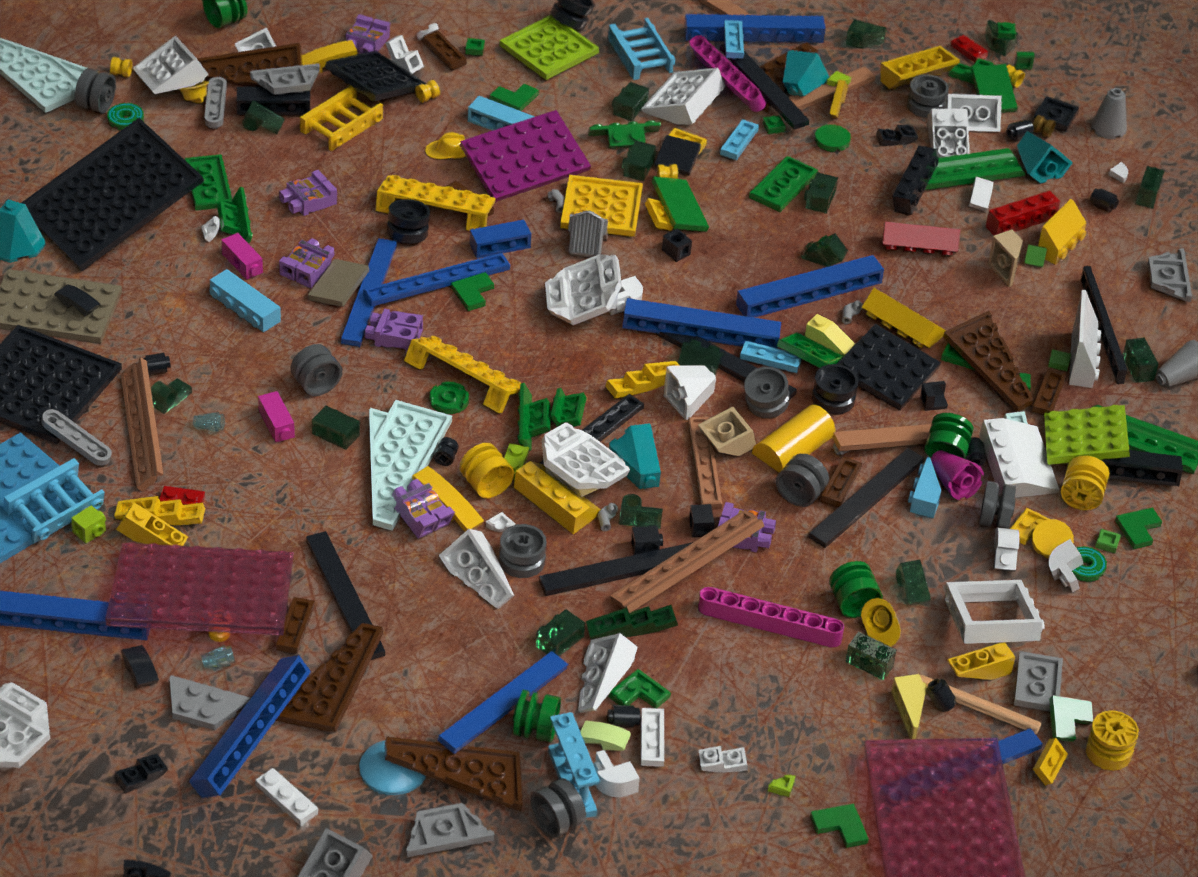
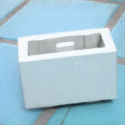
M931 109L928 114V134L931 148L936 149L937 157L970 154L967 109Z

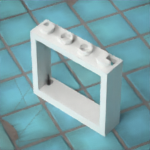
M1022 580L946 582L945 602L964 644L1040 641L1042 629L1045 627L1044 621L1040 619L1039 611L1035 608L1033 598H1030L1028 588H1025ZM1016 600L1025 619L972 621L964 602Z

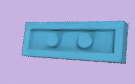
M725 20L726 58L744 59L742 21Z
M742 119L722 146L720 155L737 160L758 132L759 125Z
M745 341L740 353V359L794 373H797L802 361L801 358L788 351Z

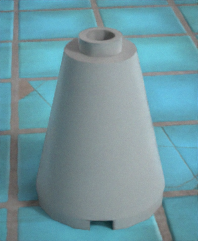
M1113 88L1107 92L1092 120L1091 128H1094L1095 134L1100 137L1115 139V136L1123 137L1126 133L1125 93L1119 88Z
M1190 340L1186 342L1157 370L1156 380L1161 386L1170 387L1198 378V341Z

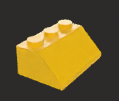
M1071 199L1041 230L1038 246L1047 248L1045 260L1055 265L1061 259L1063 260L1067 253L1073 250L1076 244L1082 241L1086 235V221L1075 202Z

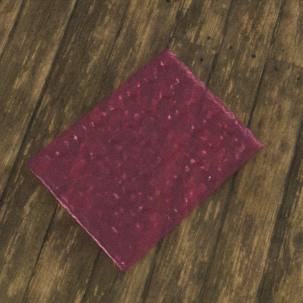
M122 543L106 614V626L284 636L294 552L158 545L155 543Z
M998 738L865 740L864 750L885 877H1025Z

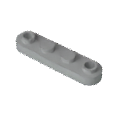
M211 78L208 84L205 124L213 129L222 126L224 121L227 82L224 78Z
M50 409L43 413L41 423L45 429L94 464L103 466L110 462L112 452L104 443L57 410Z

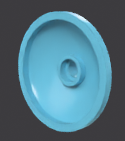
M385 740L370 746L360 759L359 770L362 780L369 788L381 794L403 795L418 788L426 778V775L386 761Z

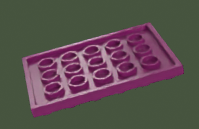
M557 110L460 142L461 149L490 197L496 198L495 202L568 178L569 175H577L589 171L591 168L590 163Z

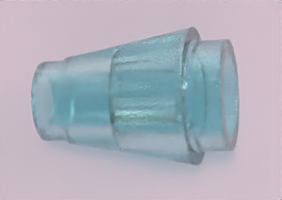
M219 412L195 415L193 425L201 429L218 432L225 427V416Z
M223 645L205 655H201L204 668L231 666L230 663L235 662L231 645Z

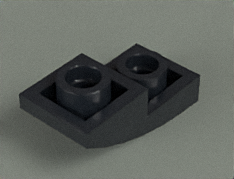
M897 125L895 130L878 128L876 133L880 144L884 146L902 145L918 140L914 127L910 125Z
M69 284L54 294L67 308L73 305L84 316L96 310L100 305L91 295Z
M143 645L121 650L126 669L131 671L136 688L158 683L157 672Z
M153 754L137 759L136 766L115 771L114 779L124 793H127L158 779L168 771V768L158 754Z
M124 859V877H171V872L157 865Z

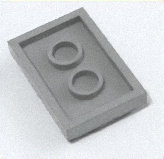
M1020 651L1014 705L1050 711L1049 698L1052 696L1060 697L1063 658Z

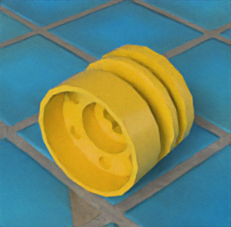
M481 443L471 448L463 456L459 466L461 474L471 483L473 489L482 498H492L501 494L510 486L514 479L515 472L513 467L491 443Z
M1092 456L1073 458L1068 463L1062 484V499L1075 509L1092 510L1098 508L1102 504L1110 475L1105 463Z
M1104 711L1098 714L1093 720L1086 744L1088 759L1094 765L1105 770L1114 771L1126 767L1132 759L1134 747L1138 739L1139 728L1136 722L1127 714L1119 711Z

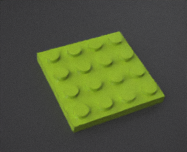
M552 15L501 39L499 44L500 47L546 80L599 53L598 46L571 27L557 21Z
M1125 405L1044 413L1048 465L1069 463L1078 456H1092L1099 460L1130 457Z

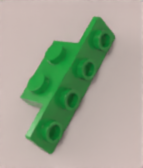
M650 120L645 123L629 122L623 125L612 123L608 126L594 124L589 127L587 134L588 136L607 135L609 149L640 147L646 145L645 133L658 132L661 128V122Z
M239 187L232 199L233 205L220 201L217 205L220 229L227 234L234 235L239 233L247 243H250L253 233L250 227L249 209L246 204L247 197L244 188Z
M521 383L520 392H518L520 420H518L519 434L517 437L521 446L529 447V451H532V437L550 431V402L548 398L532 402L531 392L525 383Z

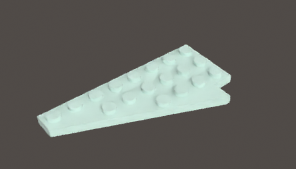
M0 38V74L40 109L47 113L75 100L76 85L81 73L87 69L86 67Z
M398 400L394 401L388 413L373 408L369 409L372 516L374 526L393 531L401 516L394 509L397 503L392 496L394 489L403 486L407 492H410L407 487L413 481L412 475L429 465L438 448L439 441L445 436L452 423V415Z

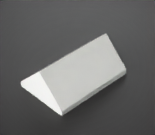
M947 94L945 109H967L968 131L1000 132L1001 96Z

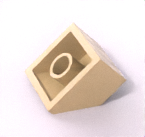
M1013 230L993 236L988 265L1009 287L1013 285L1023 242Z
M734 407L698 425L718 452L740 456L752 450L754 445H756L753 430Z

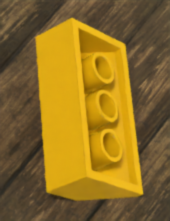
M942 46L919 51L882 62L880 82L889 89H894L904 84H910L912 79L919 75L937 76L948 72L960 63V59Z
M876 288L872 289L862 308L867 310L866 315L875 320L879 317L883 320L881 324L890 329L894 326L898 329L896 333L904 338L912 337V342L921 348L923 345L929 348L943 338V334L946 331Z
M529 461L516 470L514 488L572 534H575L598 517L601 509L584 496L580 497L546 472V467L543 464Z

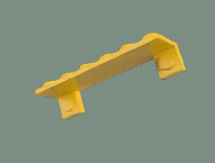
M388 175L377 190L376 211L388 213L390 204L397 201V198L416 200L426 205L468 213L466 230L470 231L471 229L487 227L488 213L494 205L496 198L490 197L487 194L480 195L468 190L461 191L449 186L442 187L434 183L418 182L416 179H404L397 175Z
M420 337L411 340L404 359L405 362L418 369H424L430 353L490 386L483 405L498 413H503L510 394L520 392L521 382L515 379H508L503 372L490 369L489 365L484 362L475 361L472 355L457 351V347L442 343V339L439 337Z

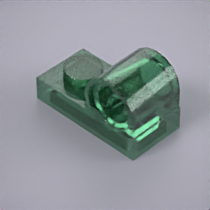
M252 101L242 124L249 131H256L261 125L269 131L278 134L285 119L257 102Z
M178 378L168 385L161 381L155 382L151 387L153 407L163 414L167 413L192 393V387Z
M627 494L622 499L619 525L637 527L657 525L658 529H661L663 509L643 507L642 499L638 495Z
M921 560L900 563L896 568V580L900 587L905 588L909 605L929 602L931 596Z

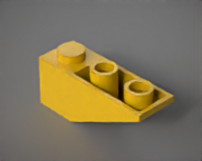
M133 503L116 529L133 541L177 553L181 551L188 536L136 503Z
M1002 642L950 658L947 662L958 677L994 680L1012 673L1015 656L1007 644Z

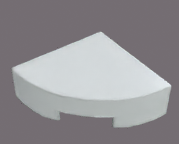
M437 23L429 25L428 30H420L417 33L418 40H422L425 35L438 31Z
M1120 162L1110 169L1109 175L1124 183L1128 176V169Z
M214 216L201 226L204 238L208 242L216 236L219 230L220 219Z
M502 512L486 521V527L496 532H503L508 527L515 525Z

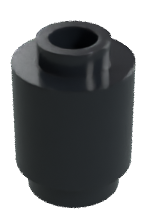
M1020 120L1008 124L1006 129L1007 137L1012 141L1020 140L1027 131L1033 133L1034 126L1030 120Z
M1095 188L1090 197V202L1093 205L1108 212L1117 208L1119 200L1116 194L1102 188Z
M164 352L145 355V358H143L147 361L149 375L165 373L167 368H171L170 358L165 356Z
M972 437L966 460L972 461L979 466L986 462L985 446L980 438Z
M934 679L928 684L926 692L937 709L947 712L955 707L956 697L944 679Z
M612 705L611 709L607 710V722L624 728L639 726L640 708H635L634 705Z

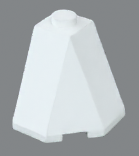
M668 366L666 368L664 397L685 420H688L714 393L716 377L706 366Z

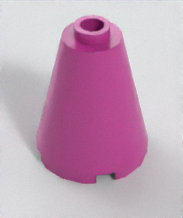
M943 450L937 451L932 455L931 461L935 473L953 498L961 500L960 498L965 497L968 499L981 487L982 481L980 479L981 474L984 476V472L978 464Z

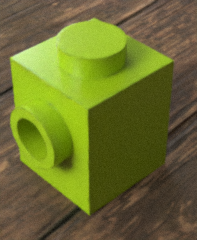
M91 505L71 517L72 532L83 542L88 543L106 531V517L101 511L96 510Z

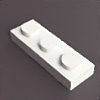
M642 708L641 766H664V709Z
M274 768L255 780L256 786L300 826L318 814V807Z

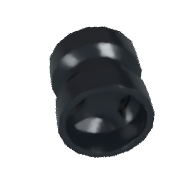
M449 437L442 438L434 453L435 461L442 466L451 465L459 449L458 442Z

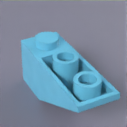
M927 457L925 464L920 465L918 471L920 478H915L913 485L915 492H910L908 503H911L910 512L934 518L939 505L941 488L931 458Z

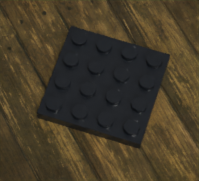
M376 50L326 61L325 68L332 75L338 76L344 83L353 86L358 92L363 93L372 101L415 92L416 86L426 84Z
M874 324L837 364L844 365L857 374L858 386L896 409L901 410L919 391L922 383H926L939 369L941 362L879 325Z

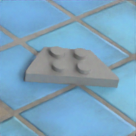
M319 64L255 70L250 71V78L273 94L301 93L311 90L320 69Z
M1184 248L1178 249V253L1171 255L1169 252H1166L1159 256L1149 257L1147 264L1151 288L1191 302L1192 292Z
M170 676L173 719L211 730L218 729L225 721L235 717L236 712L246 706L251 699L250 697Z
M463 803L418 811L406 855L408 858L493 841L495 834L491 829L488 831L481 824V820L476 815L471 814Z

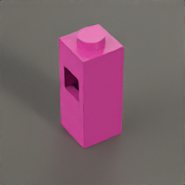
M239 233L221 239L222 255L246 280L263 273V258Z
M278 391L258 396L259 413L275 443L294 438V421Z

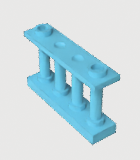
M648 18L644 19L643 28L627 31L619 30L616 24L609 25L608 40L633 80L640 79L642 69L664 65L669 73H673L675 57L671 55L655 30L654 24ZM644 34L647 37L645 39L634 40L629 42L625 40V38L639 36ZM646 45H652L653 49L637 52L631 49ZM658 55L660 58L645 62L638 61V58Z
M75 458L4 497V510L9 515L19 511L33 527L31 541L34 544L40 540L47 539L50 534L70 524L71 517L92 505L98 510L104 503L105 492L103 490L93 494L77 477L79 463ZM66 482H71L86 499L76 504L60 486ZM50 491L54 492L68 509L58 514L43 495ZM36 501L51 519L41 524L25 505Z
M572 712L550 716L559 743L548 745V753L558 778H565L570 781L577 789L585 805L586 818L597 816V808L589 786L600 784V780Z

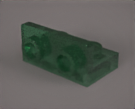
M690 339V342H683L678 364L681 366H706L710 372L716 375L721 356H724V352L719 351L720 347L710 344L708 347L701 346L702 342Z

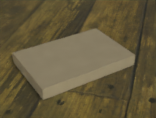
M334 259L309 292V300L344 307L370 271L369 266Z

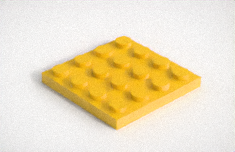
M569 175L560 228L568 229L570 214L574 215L589 210L604 219H608V234L635 237L643 183Z

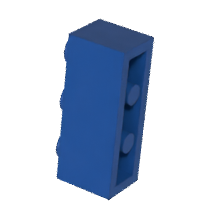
M524 219L470 230L469 244L476 258L531 248V232Z

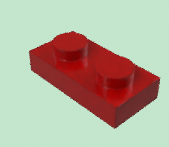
M961 35L951 41L952 48L974 63L978 58L984 59L988 56L986 49L965 35Z
M164 486L159 500L163 502L180 499L183 505L204 503L205 491Z

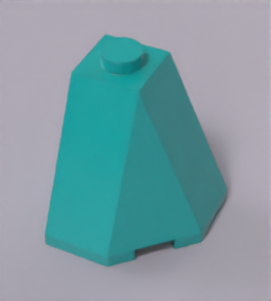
M788 51L783 83L789 95L805 96L827 82L829 75L818 53Z
M1029 131L1025 133L1017 144L1027 173L1039 183L1047 182L1048 179L1062 178L1073 163L1051 144Z
M8 199L0 208V260L11 263L18 261L17 258L24 256L29 258L37 257L46 246V242L26 205Z
M651 424L629 426L624 430L625 434L619 439L614 438L609 442V449L622 458L625 465L630 468L626 477L639 489L659 487L661 471Z

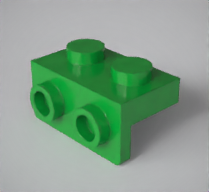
M557 388L556 395L553 398V408L550 411V418L557 427L564 423H568L573 427L581 425L587 399L584 392L565 396L562 388Z

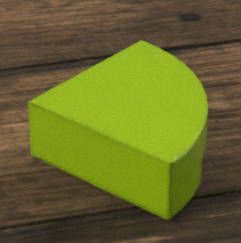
M835 71L827 79V85L836 86L839 79L846 81L848 85L851 83L852 77Z
M784 775L782 778L772 780L767 792L790 797L796 776Z

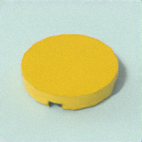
M1047 519L1041 521L1035 527L1032 534V545L1038 554L1040 553L1049 559L1052 551L1057 546L1069 539L1074 543V536L1070 527L1064 522L1057 519Z

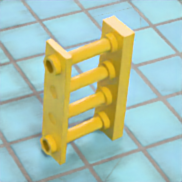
M350 86L300 117V132L306 135L310 131L316 130L329 138V150L333 151L382 120L383 104L379 103L373 108L368 107L357 100V90ZM355 106L364 113L357 116L349 111L348 108ZM342 114L352 121L344 124L336 119L335 116ZM329 122L339 129L331 132L323 127L322 124Z

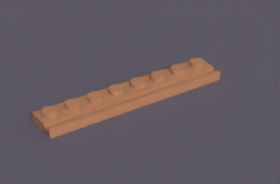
M140 357L137 364L134 362L121 373L136 487L143 492L154 484L158 475H163L147 361Z
M746 510L740 512L610 595L612 602L622 609L627 608L628 612L631 613L763 528V520H758L757 516Z

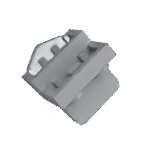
M589 210L574 215L570 214L568 227L570 235L569 254L587 258L601 254L603 240H607L608 219H604Z

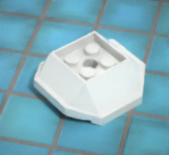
M596 255L562 269L553 279L545 282L549 312L575 325L616 309L618 293L622 287L617 256Z
M564 423L546 433L542 439L543 461L546 472L580 497L601 488H608L627 476L630 468L625 465L623 459L590 434L575 429L568 423Z
M12 682L0 687V770L6 771L10 768H20L50 740L47 703Z

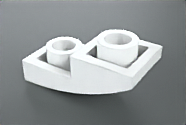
M979 177L975 178L969 207L987 211L993 189L992 181Z
M721 746L699 750L701 769L703 771L739 772L748 770L744 747L722 751Z

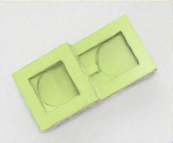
M585 721L580 732L585 743L601 744L603 750L624 751L631 736L628 730L595 721Z

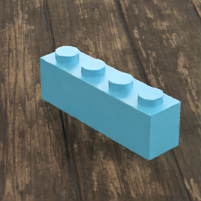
M478 96L468 107V122L492 131L535 117Z
M228 269L210 279V295L222 302L227 308L233 310L241 318L247 320L253 327L265 332L281 322L280 306Z

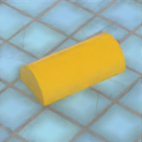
M810 405L754 445L752 454L780 473L794 455L800 453L809 455L830 440L835 432V424L827 411L820 406Z

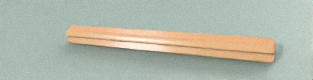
M920 675L922 682H925L927 687L928 684L932 680H934L927 676ZM949 686L956 697V703L1021 729L1028 730L1031 728L1035 734L1040 730L1041 722Z

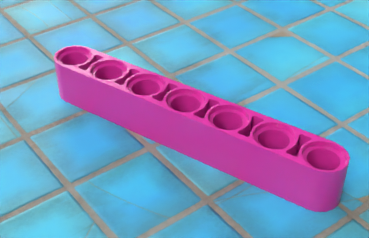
M703 36L693 37L690 40V46L696 58L708 69L719 68L724 84L752 111L758 112L763 110L766 102L760 90Z
M704 587L700 591L698 610L703 615L827 647H838L842 643L844 624L838 619L713 587Z

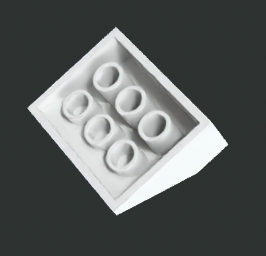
M176 36L133 67L134 71L154 94L194 86L201 83L208 75L197 58Z
M719 68L674 72L641 108L642 112L677 125H691L695 123L696 119L725 87Z
M1086 290L1081 292L1072 330L1069 385L1093 388L1094 381H1098L1099 369L1096 368L1099 367L1100 356L1097 355H1099L1101 343L1097 342L1100 341L1101 330H1098V320Z
M1005 418L983 421L979 436L984 443L985 454L994 481L999 485V496H1001L1002 488L1005 484L1016 486L1015 498L1059 493L1060 490L1051 464L1048 465L1047 453L1037 426Z

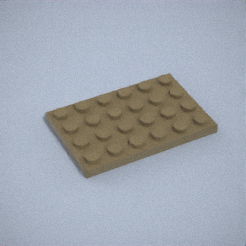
M8 269L0 285V329L13 330L17 325H21L47 336L101 344L122 294V286ZM69 284L91 295L100 305L96 310L84 316L73 305L67 308L54 294Z

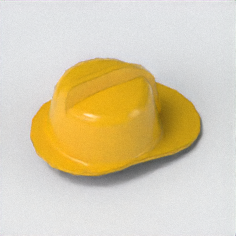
M202 81L194 86L181 88L180 91L185 100L202 103L207 95V84L209 82Z
M455 132L445 133L438 141L429 143L426 146L425 152L434 159L466 157L460 147V142L465 140V137Z
M880 598L871 599L865 603L862 608L861 617L869 639L878 648H891L897 643L901 633L900 624L893 607L889 602Z

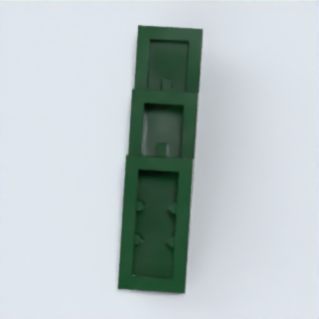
M672 604L653 611L647 606L631 613L628 612L627 608L586 621L591 640L619 633L624 637H632L678 626Z

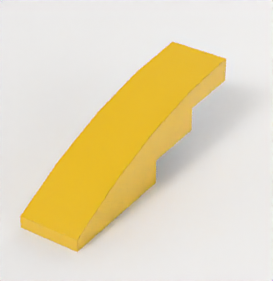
M352 40L334 43L302 55V64H319V73H322V67H325L326 61L357 55V49Z
M676 361L644 364L642 370L626 372L624 378L607 380L605 387L614 398L651 391L665 385L666 368L668 366L680 365Z
M427 466L412 475L413 480L418 479L423 485L429 483L433 487L432 490L437 493L439 500L445 507L450 506L455 512L451 522L456 520L464 532L468 529L474 530L482 525L484 520L471 504L432 468Z
M158 496L118 501L114 517L115 519L122 520L133 503H136L169 525L202 524L205 506L203 503L183 505L180 499L160 502Z

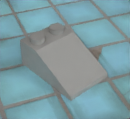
M326 828L298 877H361L373 855L364 847Z

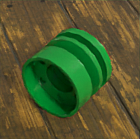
M202 0L205 15L215 28L219 29L229 25L231 22L247 17L248 7L246 0Z
M940 413L935 415L932 419L930 434L927 437L924 448L927 456L931 458L934 453L943 450L966 459L974 429L972 423L958 414Z
M852 561L845 563L834 570L829 578V584L842 614L846 617L859 618L865 603L875 598L883 599L871 568L865 562Z
M522 690L513 715L514 736H521L523 727H525V738H529L533 729H535L538 741L552 743L555 730L550 716L560 714L561 697L546 694L542 703H538V692H533L529 701V690Z

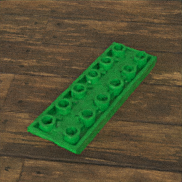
M1009 148L941 157L925 190L974 183L976 177L988 181L1025 176V172Z
M1126 415L1129 450L1181 456L1183 471L1194 474L1198 466V440Z

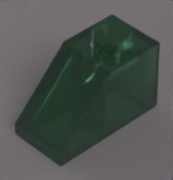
M853 19L847 32L846 44L861 49L884 44L887 28Z
M989 19L987 21L985 37L990 50L1006 56L1016 47L1019 33L1016 32L1015 39L998 38V23Z

